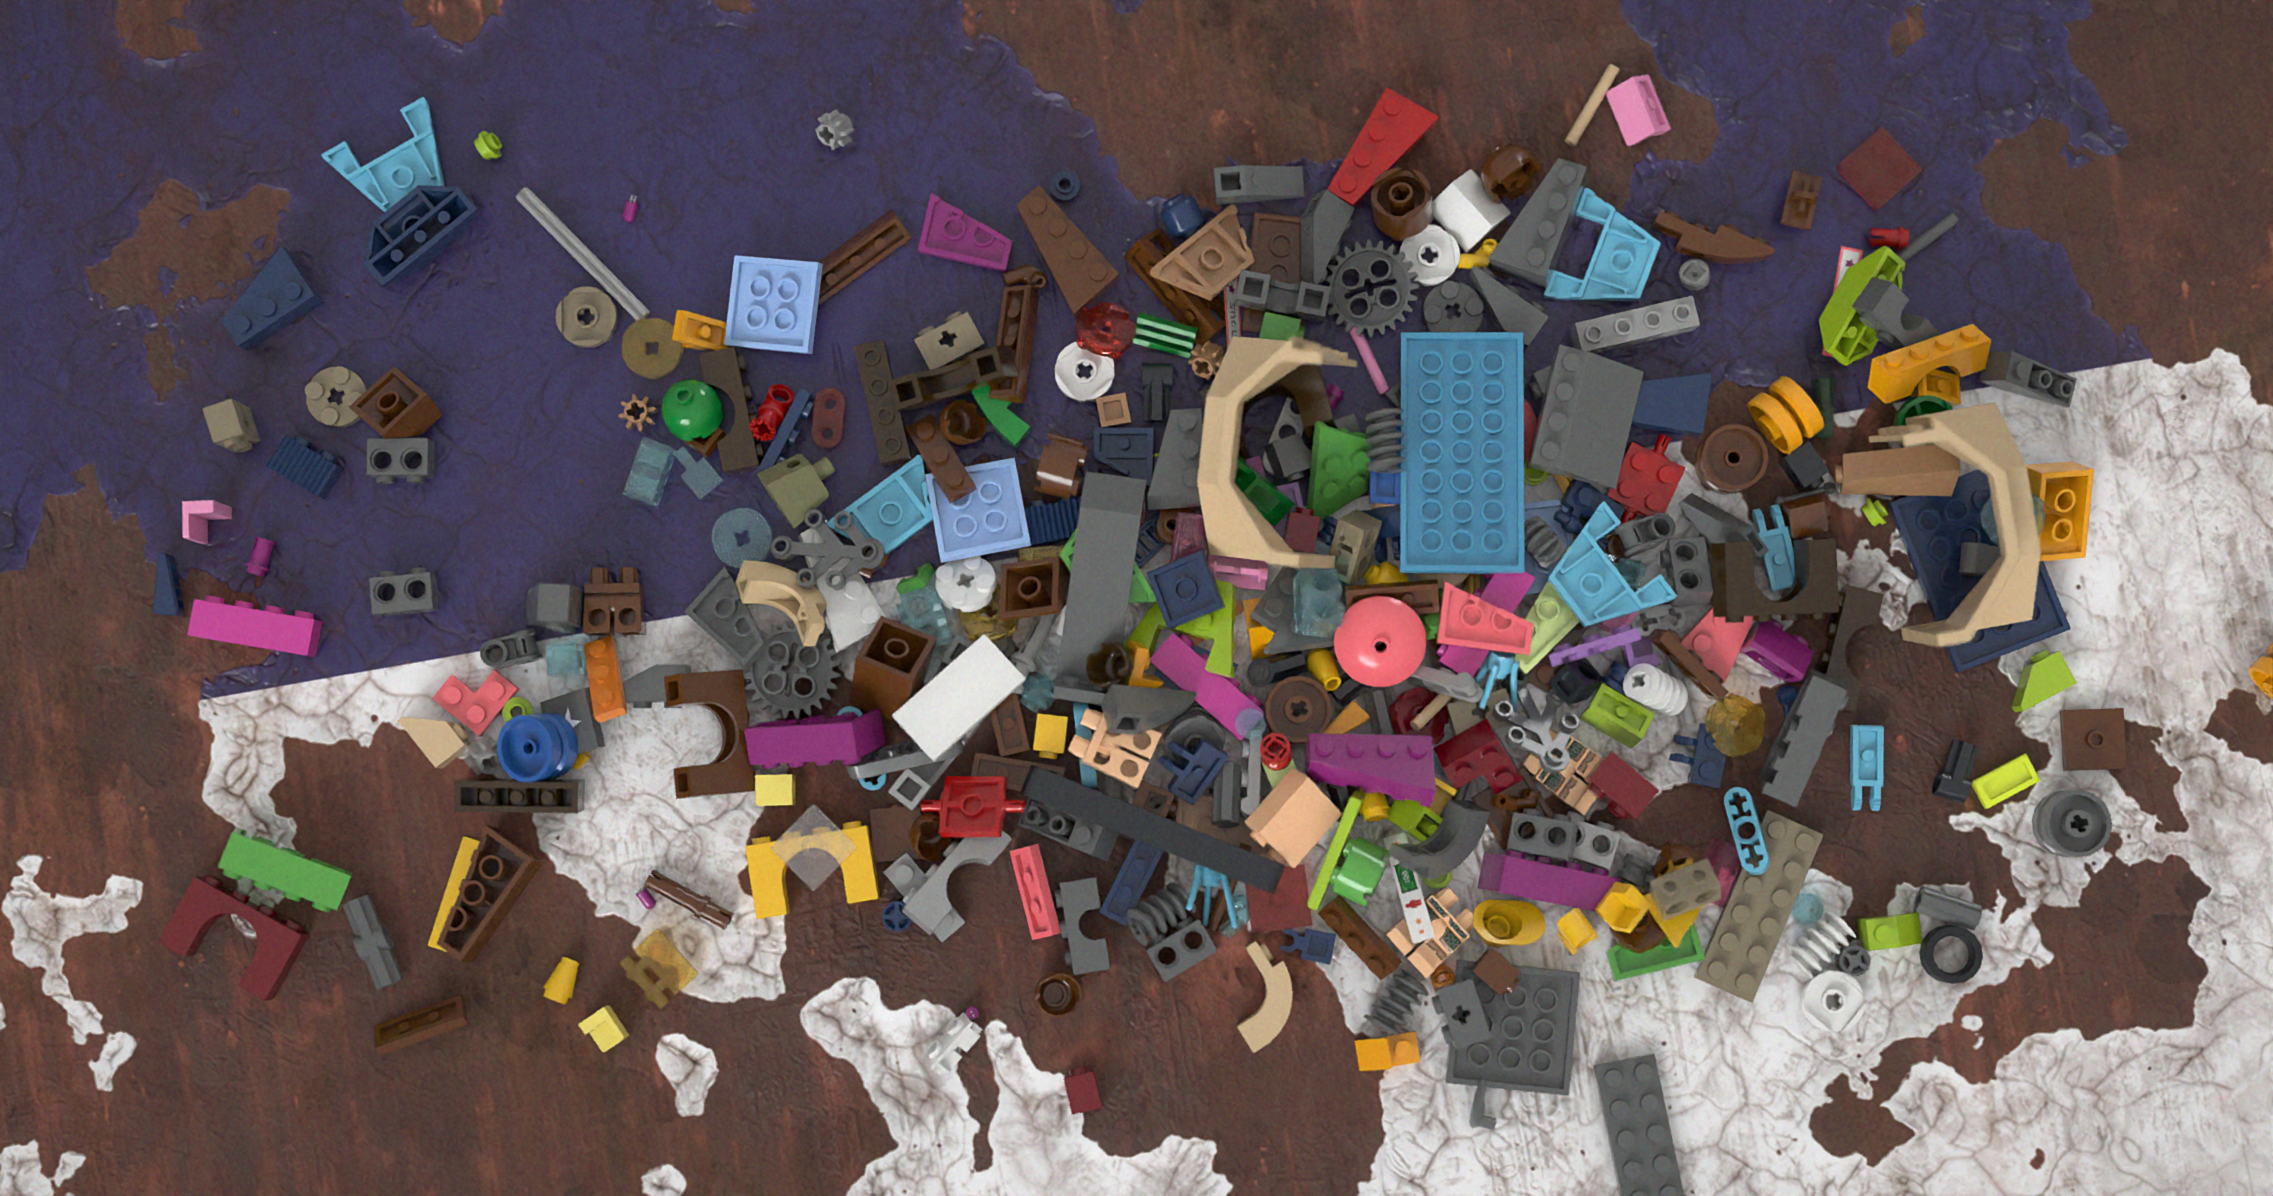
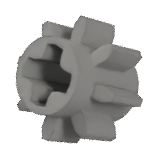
M834 110L818 118L821 125L815 130L822 144L831 145L832 150L852 141L848 134L853 132L854 128L848 116L839 114L838 110Z
M478 737L466 747L469 756L464 758V761L476 775L481 774V772L491 775L492 772L501 766L497 754V743L492 737H489L487 740Z

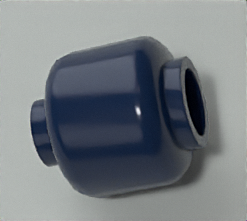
M1180 193L1163 203L1164 208L1160 216L1171 236L1179 237L1182 235L1184 240L1200 230L1198 226L1204 222V215L1193 196H1185L1184 193Z

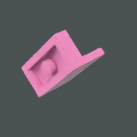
M1649 75L1632 77L1607 91L1606 96L1627 146H1632L1649 136L1662 135L1671 130Z
M182 501L184 539L207 544L208 520L232 519V507L217 501Z

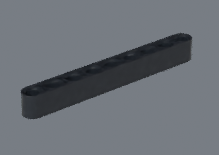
M1034 765L1030 766L1020 794L1271 894H1275L1285 869L1283 864Z

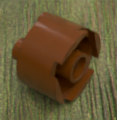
M1393 168L1383 172L1376 178L1371 192V204L1374 222L1383 233L1389 235L1393 240L1402 241L1407 237L1419 234L1431 224L1433 220L1431 186L1428 179L1421 172L1414 169L1411 172L1402 171V168Z
M1048 432L1046 439H1050L1052 442L1051 444L1047 443V447H1043L1036 480L1041 481V484H1036L1034 491L1070 500L1071 495L1076 496L1079 493L1082 476L1077 474L1079 466L1086 464L1090 447L1084 446V440Z

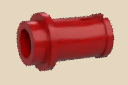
M1898 226V229L1874 227L1870 229L1869 236H1882V239H1869L1870 247L1887 246L1896 247L1897 250H1901L1902 247L1908 246L1909 230L1903 229L1902 226Z

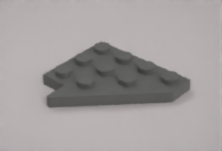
M1283 566L1250 615L1251 618L1275 633L1263 652L1265 654L1334 646L1336 626L1346 611L1345 586H1354V584L1345 583L1325 573V568Z

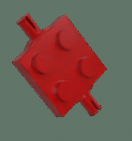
M1659 434L1653 449H1646L1634 442L1628 444L1623 456L1616 489L1608 488L1605 494L1625 508L1620 525L1634 520L1636 516L1649 517L1666 512L1685 471V467L1671 461L1664 455L1671 441L1669 436L1666 437L1664 434Z
M946 776L944 791L940 799H922L921 812H939V834L941 837L1001 838L1003 820L1006 813H1024L1025 800H1007L1008 781L1005 776Z

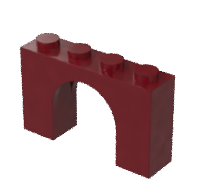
M207 874L206 877H194L158 943L184 957L194 956L209 928L218 918L229 913L239 915L246 919L253 927L257 937V950L238 986L264 1001L274 999L310 934L302 930L304 926L298 921L291 918L283 920L275 915L277 911L274 908L263 903L257 906L250 902L248 894L238 889L230 891L222 887L224 882L215 876Z

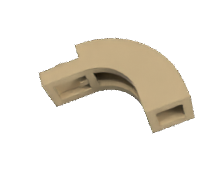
M743 560L735 583L742 603L764 604L782 610L794 621L803 646H815L825 626L823 614L827 602L821 592L815 586L808 589L802 587L797 582V573L790 569L767 562ZM803 577V583L809 582L806 578Z
M1254 940L1246 945L1245 948L1264 978L1265 997L1255 1013L1236 1024L1253 1053L1270 1043L1282 1030L1291 1010L1293 993L1290 975L1283 960L1271 966L1269 961L1273 959V956L1265 943L1258 945Z

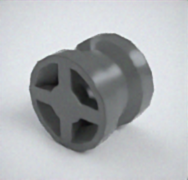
M1626 853L1624 857L1625 864L1623 868L1618 869L1616 876L1644 889L1646 885L1645 878L1648 873L1653 871L1654 866L1634 855Z
M1844 945L1839 948L1840 954H1835L1834 963L1837 969L1851 976L1864 974L1870 966L1869 953L1858 945H1849L1848 947Z

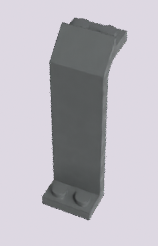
M1088 471L1085 473L1053 698L1101 705L1109 688L1095 686L1089 681L1086 672L1087 659L1091 653H1096L1102 649V643L1119 642L1123 644L1146 488V480Z

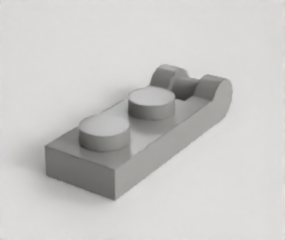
M1421 662L1417 670L1406 679L1410 685L1424 687L1427 690L1471 703L1478 702L1483 696L1482 688L1475 683V680L1469 673L1462 672L1455 675L1446 668L1433 669L1424 662Z
M1250 730L1249 739H1243L1242 757L1248 758L1247 769L1241 770V787H1246V797L1241 801L1239 813L1244 820H1247L1259 806L1260 743L1262 741V731Z

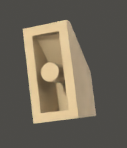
M401 717L398 720L435 768L443 769L467 750L466 747L470 745L466 740L469 734L458 722L454 724L449 721Z

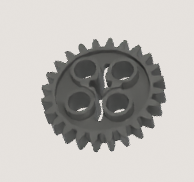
M1370 239L1367 240L1366 248H1362L1357 241L1355 242V251L1352 252L1349 248L1344 247L1346 254L1344 258L1335 255V259L1338 262L1337 266L1327 265L1328 269L1333 272L1332 276H1326L1324 279L1330 283L1329 287H1331L1328 305H1333V308L1328 314L1331 317L1339 314L1336 324L1340 326L1346 321V332L1350 333L1355 326L1357 327V336L1359 337L1364 334L1365 330H1368L1370 338H1374L1376 330H1379L1383 336H1386V327L1390 326L1394 331H1397L1395 322L1400 320L1406 324L1407 320L1403 314L1405 312H1415L1409 306V303L1419 301L1416 296L1412 295V291L1419 290L1420 286L1411 282L1418 277L1417 272H1408L1414 265L1412 261L1402 263L1406 256L1404 252L1396 256L1394 255L1396 251L1395 245L1392 244L1386 251L1382 240H1380L1376 248H1374ZM1379 263H1386L1389 268L1388 273L1381 278L1375 277L1374 267ZM1350 272H1358L1360 276L1359 282L1352 287L1346 286V275ZM1392 279H1396V284L1375 288L1374 295L1372 296L1367 292H1362L1349 299L1345 298L1347 293L1366 290L1368 288L1367 283L1369 282L1379 286ZM1388 291H1393L1397 294V300L1392 306H1384L1382 304V297ZM1359 300H1364L1368 303V309L1363 315H1355L1353 312V306Z
M783 621L782 630H779L772 624V634L768 635L761 630L768 648L752 664L750 672L743 674L744 679H750L752 682L745 689L747 691H756L751 698L752 701L763 700L760 709L765 710L772 706V716H776L779 710H782L783 719H788L791 711H793L796 719H800L801 710H805L809 716H812L811 707L815 705L822 710L823 705L820 700L824 698L831 701L832 698L827 693L828 690H838V687L832 683V679L841 678V675L833 672V668L840 666L841 662L832 661V657L836 655L835 649H827L832 640L829 638L821 641L822 633L819 635L815 646H803L795 624L793 629H790L788 622ZM797 643L798 648L794 666L799 668V673H793L792 693L790 697H787L786 690L789 674L784 672V669L791 666L792 645ZM777 645H783L786 648V656L781 661H774L771 657V651ZM806 649H814L817 654L816 661L811 665H805L801 661V655ZM779 675L782 679V686L779 690L772 692L767 687V681L771 676ZM802 679H810L813 684L812 691L807 695H800L797 691V685Z

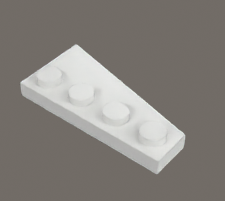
M812 528L801 533L798 537L802 543L827 544L819 533ZM805 556L808 568L813 567L823 557ZM842 558L817 579L816 588L827 602L824 611L826 615L825 620L834 639L833 645L836 654L869 636L880 616L886 617L859 572L847 580L844 588L841 590H833L826 584V575L832 570H842L851 561L850 558ZM835 576L832 579V585L839 583L840 576Z

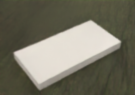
M983 634L896 711L892 717L928 757L935 762L1025 682L1026 678L990 639Z

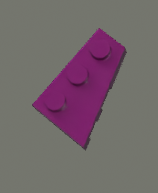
M931 193L918 253L1006 272L1013 245L1012 240L969 217L960 209L949 205Z

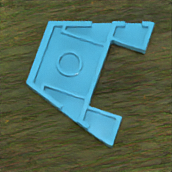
M424 97L400 110L415 137L363 167L360 166L345 141L321 154L323 159L383 212L390 209L418 185L444 186L429 104Z
M1585 188L1576 210V216L1602 224L1604 228L1584 280L1553 271L1549 285L1544 293V298L1558 300L1639 301L1661 243L1634 222L1629 221L1618 213L1609 203H1605L1597 197L1592 190Z
M1605 501L1599 505L1547 579L1584 628L1660 605L1677 597L1661 574L1634 592L1596 542L1621 524Z

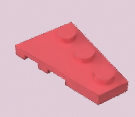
M1444 582L1437 635L1438 644L1530 655L1533 623L1506 610L1495 607L1479 597L1456 588L1450 583Z
M1712 605L1682 637L1683 641L1681 644L1687 650L1690 649L1697 653L1703 660L1701 664L1708 671L1712 670L1723 679L1724 684L1753 623V616H1744V622L1725 623V617H1713Z

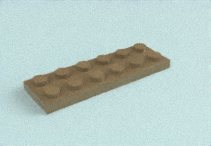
M1769 810L1764 811L1760 824L1770 856V866L1763 874L1753 875L1747 872L1741 865L1704 952L1705 959L1700 961L1694 976L1698 980L1750 1003H1753L1824 835ZM1758 841L1754 845L1760 846V842ZM1750 845L1749 849L1752 859L1747 862L1757 868L1759 867V861L1763 860V856L1759 857L1755 852L1754 845Z

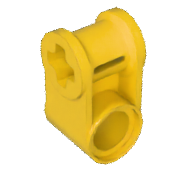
M1579 908L1568 912L1557 922V934L1571 955L1577 953L1576 949L1581 948L1591 940L1595 941L1598 939L1597 932Z

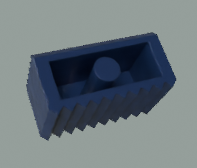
M298 434L294 439L285 435L266 466L317 497L325 499L340 473L343 472V468L336 464L338 458L323 449L318 454L310 449L313 443Z
M1071 495L1070 500L1059 497L1060 502L1048 504L1046 499L1030 502V508H1025L1024 511L1031 547L1069 540L1078 524L1081 498L1078 499L1077 495Z

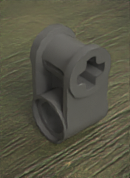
M1658 513L1646 518L1626 522L1616 527L1614 532L1615 535L1620 536L1626 550L1624 555L1626 558L1656 548L1674 535L1676 526L1674 520L1668 514Z
M1974 542L1962 543L1959 574L1984 576L2001 556L2000 547Z
M536 629L518 631L508 636L489 640L482 645L480 650L482 661L496 669L527 664L543 659L542 654L538 652L535 640ZM500 646L503 649V657L498 662H492L489 658L490 650Z

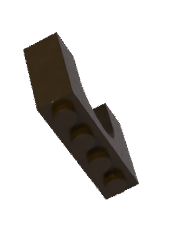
M1301 364L1243 403L1238 455L1244 460L1251 458L1244 432V420L1248 410L1257 401L1265 397L1284 396L1293 400L1298 405L1302 424L1309 440L1314 438L1316 421L1324 422L1326 426L1337 429L1325 379L1319 364ZM1210 387L1200 391L1204 409Z
M1836 539L1794 540V581L1788 593L1776 601L1763 595L1756 584L1753 542L1711 543L1713 617H1725V623L1744 622V616H1753V622L1772 621V615H1781V620H1799V614H1808V619H1827V613L1839 612Z

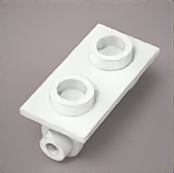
M963 1012L959 1017L951 1020L946 1028V1032L939 1040L929 1045L926 1055L923 1057L924 1061L931 1070L934 1069L940 1076L945 1072L949 1073L962 1058L955 1049L959 1046L967 1052L981 1037L979 1033L983 1029L975 1022L972 1023Z

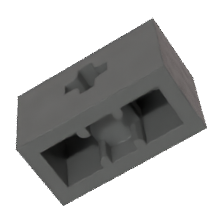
M1468 977L1434 988L1436 996L1431 997L1436 1014H1442L1445 1026H1442L1441 1030L1446 1044L1452 1043L1453 1048L1457 1050L1491 1039L1472 978ZM1458 1006L1462 1010H1467V1014L1463 1015V1022L1452 1018Z

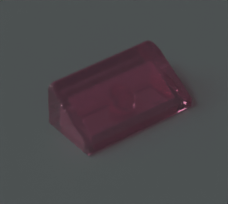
M1178 511L1170 563L1200 550L1205 551L1208 559L1209 548L1203 514Z
M1711 838L1703 857L1705 859L1708 858L1721 887V899L1711 903L1724 908L1741 867V862L1735 846L1725 841Z

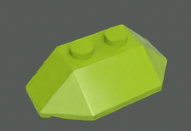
M1887 246L1879 248L1847 269L1819 318L1824 350L1842 365L1847 366L1853 361L1871 354L1878 342L1876 338L1877 332L1859 320L1860 314L1852 307L1872 277L1891 281L1902 290V271H1904L1905 262Z

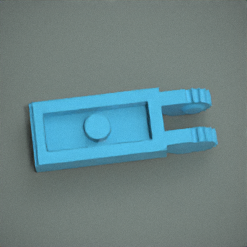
M1778 504L1771 505L1770 515L1776 529L1767 531L1764 515L1758 508L1752 511L1757 534L1769 549L1761 558L1770 592L1791 588L1795 576L1794 550L1788 526L1784 524L1781 508Z
M1850 725L1852 810H1861L1862 786H1871L1870 808L1872 811L1880 810L1884 756V727L1882 725Z

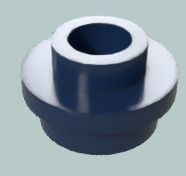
M1060 171L1052 177L1050 190L1055 198L1061 201H1069L1079 193L1080 182L1074 173ZM1064 180L1069 181L1071 186L1069 189L1063 190L1059 187L1060 182Z

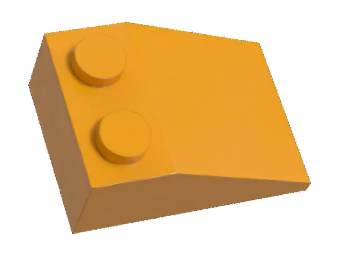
M2073 461L2026 465L2041 551L2039 561L2085 558L2094 469Z

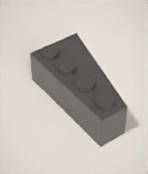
M1561 158L1557 159L1488 258L1491 270L1548 287L1588 182L1587 166Z
M1810 668L1757 774L1762 793L1797 807L1811 772L1821 755L1825 740L1834 729L1836 715L1839 710L1842 711L1848 701L1849 694H1847L1844 682Z

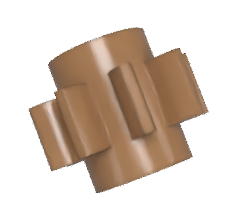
M1207 340L1203 347L1197 344L1191 351L1193 356L1188 363L1192 365L1195 375L1209 380L1213 374L1216 376L1224 358V351L1222 346L1211 343L1209 340Z
M632 394V401L628 403L621 402L625 409L624 413L619 414L618 417L623 420H629L626 424L628 430H631L636 425L639 431L643 433L645 425L648 423L655 425L651 418L652 414L658 412L655 407H647L651 400L649 397L646 396L640 401L635 394ZM637 407L644 411V413L640 414V419L638 420L632 416V414L636 413Z

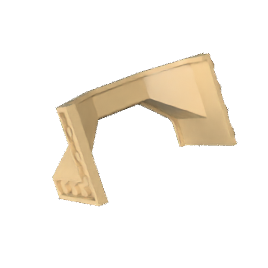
M1233 336L1206 397L1197 485L1210 555L1267 561L1268 564L1292 567L1335 568L1336 556L1293 551L1235 485L1243 403L1303 363L1357 367V361L1348 359V353L1320 346V343L1294 336L1288 341Z
M1996 402L1905 418L1906 426H1891L1877 429L1878 435L1869 436V442L1903 441V447L1933 442L1987 474L2001 551L1999 559L1947 620L1901 628L1903 640L1941 647L1971 641L1978 629L2032 620L2041 551L2027 467Z

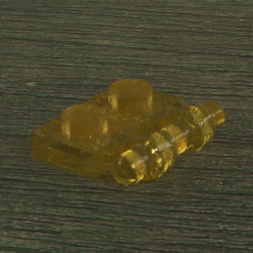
M659 928L634 949L642 958L637 964L630 956H627L620 962V965L627 971L625 975L631 981L635 980L646 992L644 996L649 1002L653 1000L660 1009L669 1002L668 998L662 993L666 987L677 995L700 974ZM650 967L660 978L656 984L644 973L646 968Z

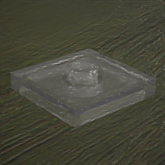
M815 804L770 847L813 891L858 848Z

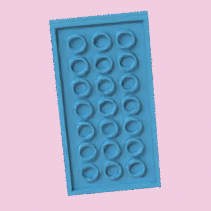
M1401 332V409L1404 410L1401 413V420L1404 421V424L1401 425V432L1405 433V436L1400 438V443L1405 445V449L1401 450V456L1405 457L1406 461L1401 462V468L1406 471L1402 472L1400 477V573L1524 574L1523 332Z

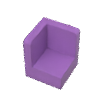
M1641 638L1639 641L1620 646L1624 666L1629 670L1641 663H1647L1653 667L1661 665L1658 653H1653L1652 643L1648 638Z

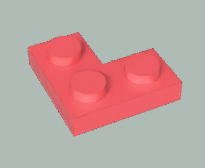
M493 670L476 692L456 676L450 675L432 699L478 736H482L502 712L505 703L513 698L520 689L497 670Z

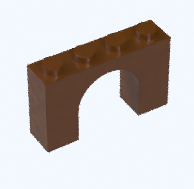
M743 670L692 672L665 676L667 707L695 705L707 708L718 719L723 734L720 752L712 762L704 765L673 768L676 799L755 791V771L753 770V765L749 763L744 729L749 727L750 715L746 704V681Z

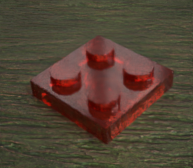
M1883 126L1836 167L1875 211L1880 209L1922 171L1919 165Z

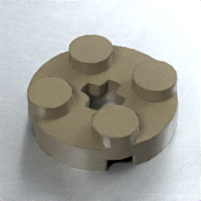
M584 286L573 289L563 301H560L556 310V324L560 332L569 342L582 348H593L610 341L618 323L617 309L611 298L594 287ZM587 309L590 310L592 315H595L594 320L590 321L589 325H585L584 321L579 320V316L584 315Z
M342 366L329 367L317 373L311 382L307 384L305 388L307 407L316 420L328 426L348 427L361 419L349 406L366 392L368 388L364 380L355 372ZM335 390L338 392L344 391L345 394L341 397L343 402L339 405L336 402L331 403L330 400L332 392Z

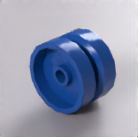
M557 713L518 715L508 720L501 729L497 741V754L502 768L510 777L519 782L557 779L567 774L573 767L578 754V739L574 728L568 720Z

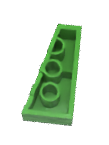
M239 827L234 829L218 865L219 868L224 869V875L237 880H241L242 876L254 880L252 885L270 891L272 887L284 891L282 896L300 902L301 898L313 902L312 907L324 912H330L331 908L338 910L352 872L316 858L308 860L299 851L286 847L276 848V844L269 839L261 836L249 838L245 836L246 830Z

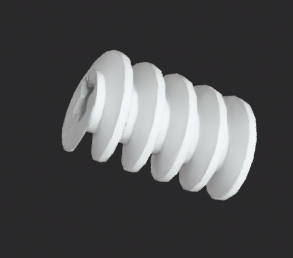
M1637 664L1625 675L1623 681L1625 694L1665 716L1679 714L1687 704L1688 690L1684 682L1650 664Z
M1829 911L1824 913L1826 922L1822 920L1815 922L1817 930L1813 928L1806 930L1809 939L1803 936L1797 938L1800 947L1794 944L1788 946L1791 954L1790 959L1810 979L1813 978L1810 971L1811 967L1819 971L1822 970L1819 963L1820 959L1828 963L1831 962L1828 954L1829 951L1840 954L1837 946L1838 943L1847 947L1850 945L1846 938L1847 934L1856 938L1851 928L1839 916Z

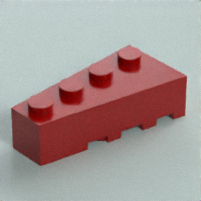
M1387 87L1327 190L1355 208L1372 191L1376 178L1383 172L1393 169L1435 127L1439 116Z

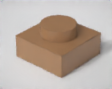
M1125 393L1096 398L1101 428L1131 424Z

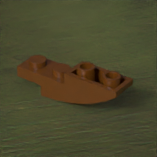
M1668 210L1665 212L1659 211L1650 228L1677 240L1672 251L1703 261L1727 264L1753 263L1767 260L1775 250V248L1768 246L1769 242L1757 236L1750 238L1743 235L1736 226L1730 224L1723 226L1720 224L1712 234L1708 232L1709 229L1699 223H1692L1691 225L1682 221V217L1679 214Z

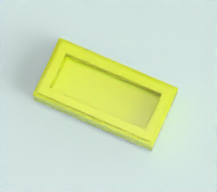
M2021 754L1972 780V787L1984 809H1988L2041 780L2027 754Z

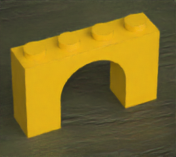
M861 821L844 823L843 830L831 832V826L812 829L813 835L801 837V832L796 831L782 834L783 840L771 842L770 836L752 839L753 845L745 846L756 919L790 914L785 882L786 870L794 856L809 848L823 849L837 859L843 872L848 904L881 898L869 826H861Z

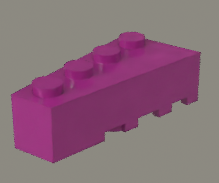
M880 709L869 710L868 713L860 717H856L855 712H847L829 717L827 721L825 720V715L802 719L800 724H798V719L793 718L759 722L744 729L750 765L762 764L763 769L778 767L781 765L780 763H788L789 767H800L812 761H815L816 766L829 765L834 763V760H842L843 764H854L860 762L862 756L886 745Z
M1309 733L1305 749L1306 776L1310 779L1342 787L1350 785L1362 788V792L1374 794V791L1392 795V799L1400 801L1409 799L1420 802L1419 805L1431 807L1436 792L1432 736Z
M1506 850V855L1484 852L1477 888L1595 911V908L1613 884L1619 882V878L1609 877V870L1591 867L1590 872L1580 871V864L1563 861V865L1560 867L1552 865L1553 859L1535 856L1534 861L1524 859L1525 853Z

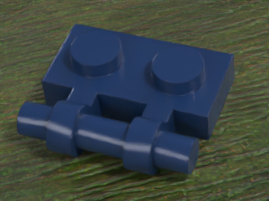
M1572 479L1560 501V504L1569 510L1566 514L1559 509L1553 519L1561 524V529L1569 534L1574 533L1578 536L1585 527L1579 523V517L1588 522L1602 502H1606L1619 520L1625 508L1591 484ZM1602 538L1596 542L1602 551L1608 545V542Z

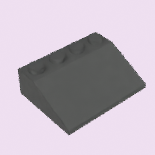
M1559 345L1554 351L1526 467L1616 489L1644 372L1588 351Z

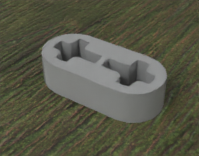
M1671 604L1650 607L1639 611L1630 626L1631 629L1637 628L1635 622L1640 617L1643 621L1653 620V624L1648 625L1644 631L1642 627L1638 626L1641 638H1647L1655 628L1671 629L1676 632L1684 626L1686 614L1680 606L1672 607ZM1669 611L1671 616H1677L1678 618L1673 623V626L1670 621H1660L1661 618L1669 614Z

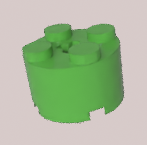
M1360 836L1356 840L1350 838L1343 851V857L1346 860L1342 867L1336 866L1330 878V885L1334 886L1332 891L1361 906L1367 907L1369 903L1364 898L1366 895L1373 896L1387 867L1383 858L1390 859L1391 857L1388 855L1389 850Z

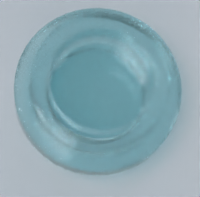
M1244 709L1235 719L1236 731L1243 738H1257L1265 730V718L1256 709Z

